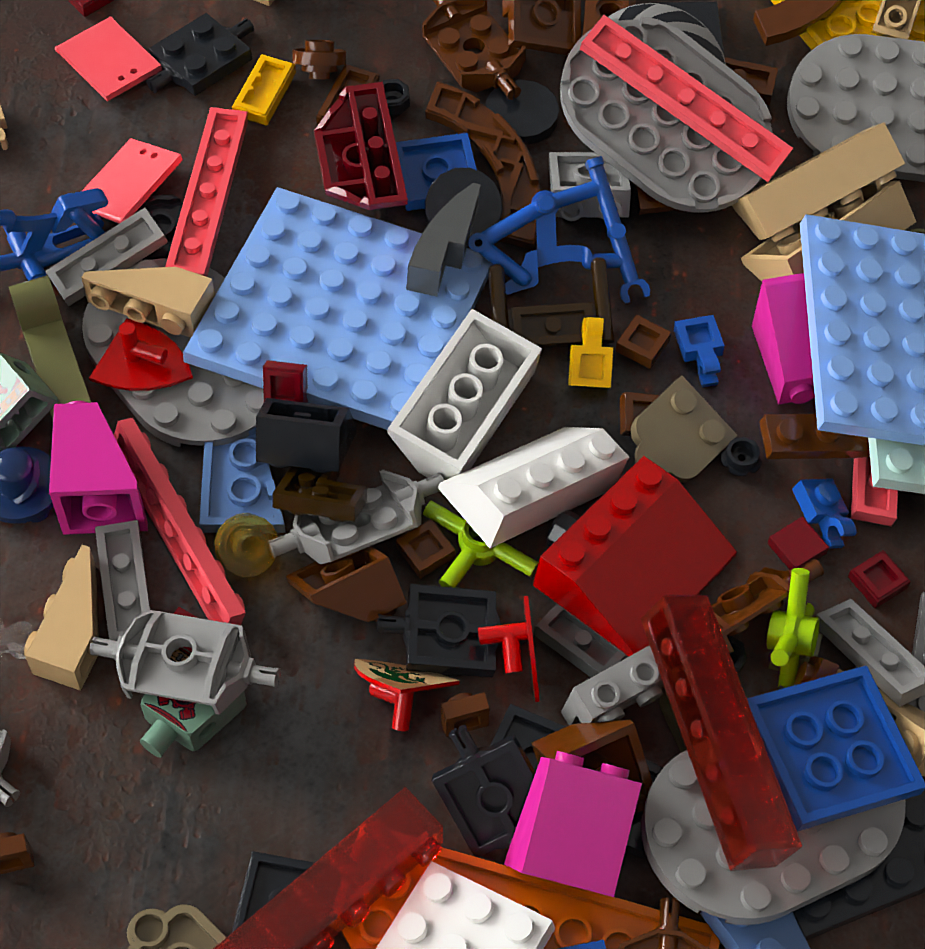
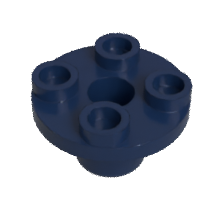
M23 446L7 448L0 452V521L20 524L30 521L41 522L48 517L53 503L49 494L51 456L36 448Z

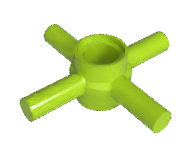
M432 500L425 507L424 516L458 535V544L461 549L459 555L439 580L441 587L456 588L473 564L478 566L488 565L496 558L531 578L536 573L539 563L505 542L489 548L485 542L473 539L479 535L465 519Z
M794 568L791 571L787 612L773 611L769 623L767 649L773 650L771 653L772 663L780 666L778 687L782 685L786 688L795 685L800 655L813 657L817 645L820 619L813 617L815 613L814 606L808 602L806 605L810 572L803 568Z

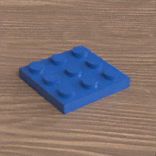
M867 665L745 699L741 705V710L797 832L922 794L925 790V781Z

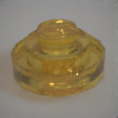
M251 513L236 514L227 519L218 529L214 541L215 554L223 567L229 572L242 577L257 576L268 570L276 558H273L269 550L268 540L278 538V535L273 525L265 518Z

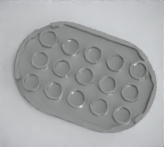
M641 16L640 20L619 21V18L611 19L773 133L770 123L772 119L770 112L759 93L746 80L683 31L669 23L650 17ZM591 30L585 33L573 46L565 62L560 83V99L568 124L585 145L599 156H602L606 162L649 196L674 209L687 212H711L734 205L738 202L739 198L750 194L762 180L757 174L580 50L581 42Z
M850 34L825 41L811 50L798 65L787 96L788 116L797 138L801 137L814 151L813 155L816 156L865 129L885 122L905 162L904 165L894 170L897 175L895 178L925 182V42L867 34Z
M167 258L142 260L128 269L165 267ZM209 268L207 277L213 280L216 295L225 278ZM88 303L84 312L82 330L88 356L96 367L119 331V326L124 323L126 318H130L127 315L109 309H98L91 303ZM143 322L163 332L177 344L182 352L191 339L181 334H170L161 327ZM189 364L193 378L171 387L150 391H127L111 387L147 431L160 440L178 447L181 446V443L204 446V442H213V446H219L248 437V431L256 427V416L264 403L263 388Z
M748 723L687 749L663 767L653 782L646 798L641 818L642 841L654 873L664 887L686 907L696 913L701 910L710 915L726 919L725 923L761 924L783 917L860 880L874 871L891 853L901 835L905 819V799L797 832Z

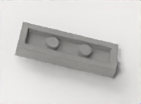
M144 207L45 272L67 305L70 306L86 296L81 279L84 272L128 269L167 244L168 241Z
M138 520L95 527L109 640L117 641L119 635L124 636L136 617L151 610Z
M852 599L816 615L820 619L819 631L858 668L867 665L876 685L899 707L925 695V666Z

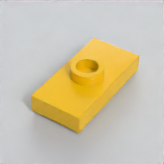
M261 54L236 98L232 110L247 111L248 120L267 126L296 74V65Z

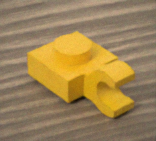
M583 318V345H571L568 385L611 388L613 347H601L603 318Z

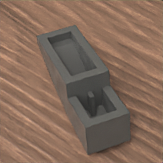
M472 183L454 196L428 224L417 242L408 264L406 290L438 296L445 267L462 268L478 210L481 184Z

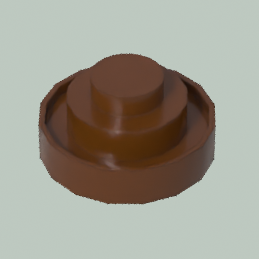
M305 40V48L292 50V63L301 65V71L308 72L309 79H330V72H337L339 65H346V50L334 49L333 40Z

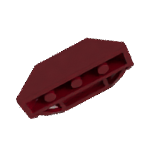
M383 81L345 86L339 95V99L332 105L314 130L325 195L368 210L408 205Z

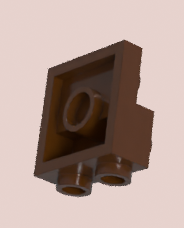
M502 0L503 17L508 18V46L521 48L524 45L526 49L569 55L573 46L581 38V0Z

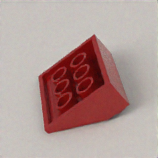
M643 456L540 556L533 586L627 656H631L652 645L735 558L737 551L680 481Z

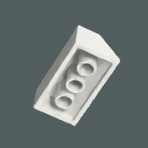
M471 309L388 427V435L415 469L427 478L440 473L445 481L470 470L535 373L542 348Z
M564 427L441 482L438 489L486 545L492 548L557 517L564 511L571 510L605 494L618 481L629 456L603 428Z

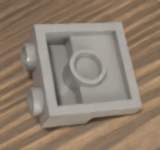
M549 152L550 191L557 193L592 181L585 162L599 157V155L595 152ZM603 159L604 169L619 216L629 217L631 196L629 179ZM597 196L559 208L556 213V217H561L567 221H576L581 217H599L604 219Z
M649 645L575 686L561 713L568 725L578 722L619 721L625 716L623 710L637 702L641 708L658 699L663 694L661 688L670 675L652 646Z

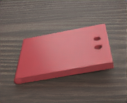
M112 16L55 47V51L107 102L162 71L161 64L126 32Z
M130 138L82 190L101 189L109 200L107 206L92 211V213L118 224L136 213L183 161V158L179 153Z

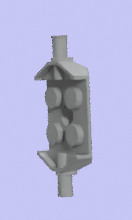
M385 470L379 471L383 485L367 489V502L355 522H336L328 517L312 514L295 515L293 521L294 529L290 530L288 534L268 540L269 550L273 558H276V556L297 548L300 554L305 552L319 564H324L414 529L421 525L422 505L425 504L424 497L439 492L438 486L444 481V478L440 473H437L419 482L416 480L412 482L410 478Z
M150 610L136 617L124 636L119 635L117 641L95 636L92 639L93 643H90V654L92 656L114 658L121 688L129 699H132V691L210 705L215 714L220 715L248 687V684L257 683L277 688L279 686L278 681L281 680L280 668L256 665L254 658H251L244 628L242 625ZM180 647L192 648V653L186 660L181 662L170 660L172 653Z

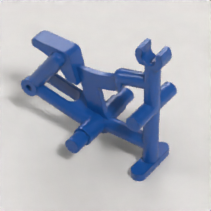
M602 156L585 162L592 181L557 193L548 190L539 191L532 198L531 204L470 237V249L479 253L490 263L502 265L504 274L511 278L505 283L506 295L536 286L539 281L538 267L552 263L573 261L582 262V266L585 269L591 270V261L594 258L601 257L606 260L607 269H620L624 284L621 285L619 294L624 303L630 302L628 288L633 284L641 287L644 297L650 296L649 284L644 279H639L625 236L626 228L621 223L604 169ZM597 196L607 228L606 234L611 241L614 253L592 254L589 248L581 245L557 246L556 213L558 209ZM536 219L537 250L527 252L521 266L493 245ZM478 239L482 241V245L479 247L475 245V241Z
M95 188L62 195L57 199L50 214L16 216L12 210H0V226H3L7 234V241L13 253L0 256V272L18 268L23 271L27 281L46 276L45 267L60 262L104 234L102 218L98 214L92 213V211L103 208L109 203L103 190ZM83 235L89 237V239L64 248L56 247L58 244Z

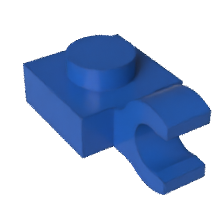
M714 315L675 321L674 334L684 362L696 360L698 376L702 387L718 385L719 381L716 373L721 372V367L717 356L723 355L725 345Z
M801 479L792 488L807 523H818L823 541L829 546V549L842 548L844 542L841 537L855 536L857 534L854 522L846 517L849 511L833 479Z

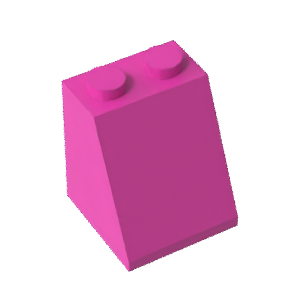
M804 273L764 279L755 309L752 329L778 405L790 402L795 404L808 402L815 398Z
M72 401L66 404H54L49 494L63 535L96 533L95 527L138 520L140 531H148V522L138 482L98 403Z
M557 751L555 760L541 757L504 865L523 874L614 897L642 783L628 780L630 770L602 763L600 772L584 768L585 758Z

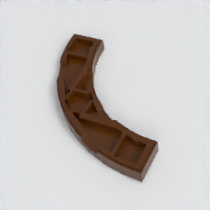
M784 0L768 8L756 10L753 21L765 46L803 34L809 26L819 20L824 21L843 0Z
M437 81L425 110L426 119L447 126L459 134L468 133L470 142L484 155L497 177L503 200L501 220L531 204L534 195L540 191L539 178L533 159L515 129L499 113L495 114L481 104L480 99L454 86ZM536 219L499 241L534 251L537 243Z

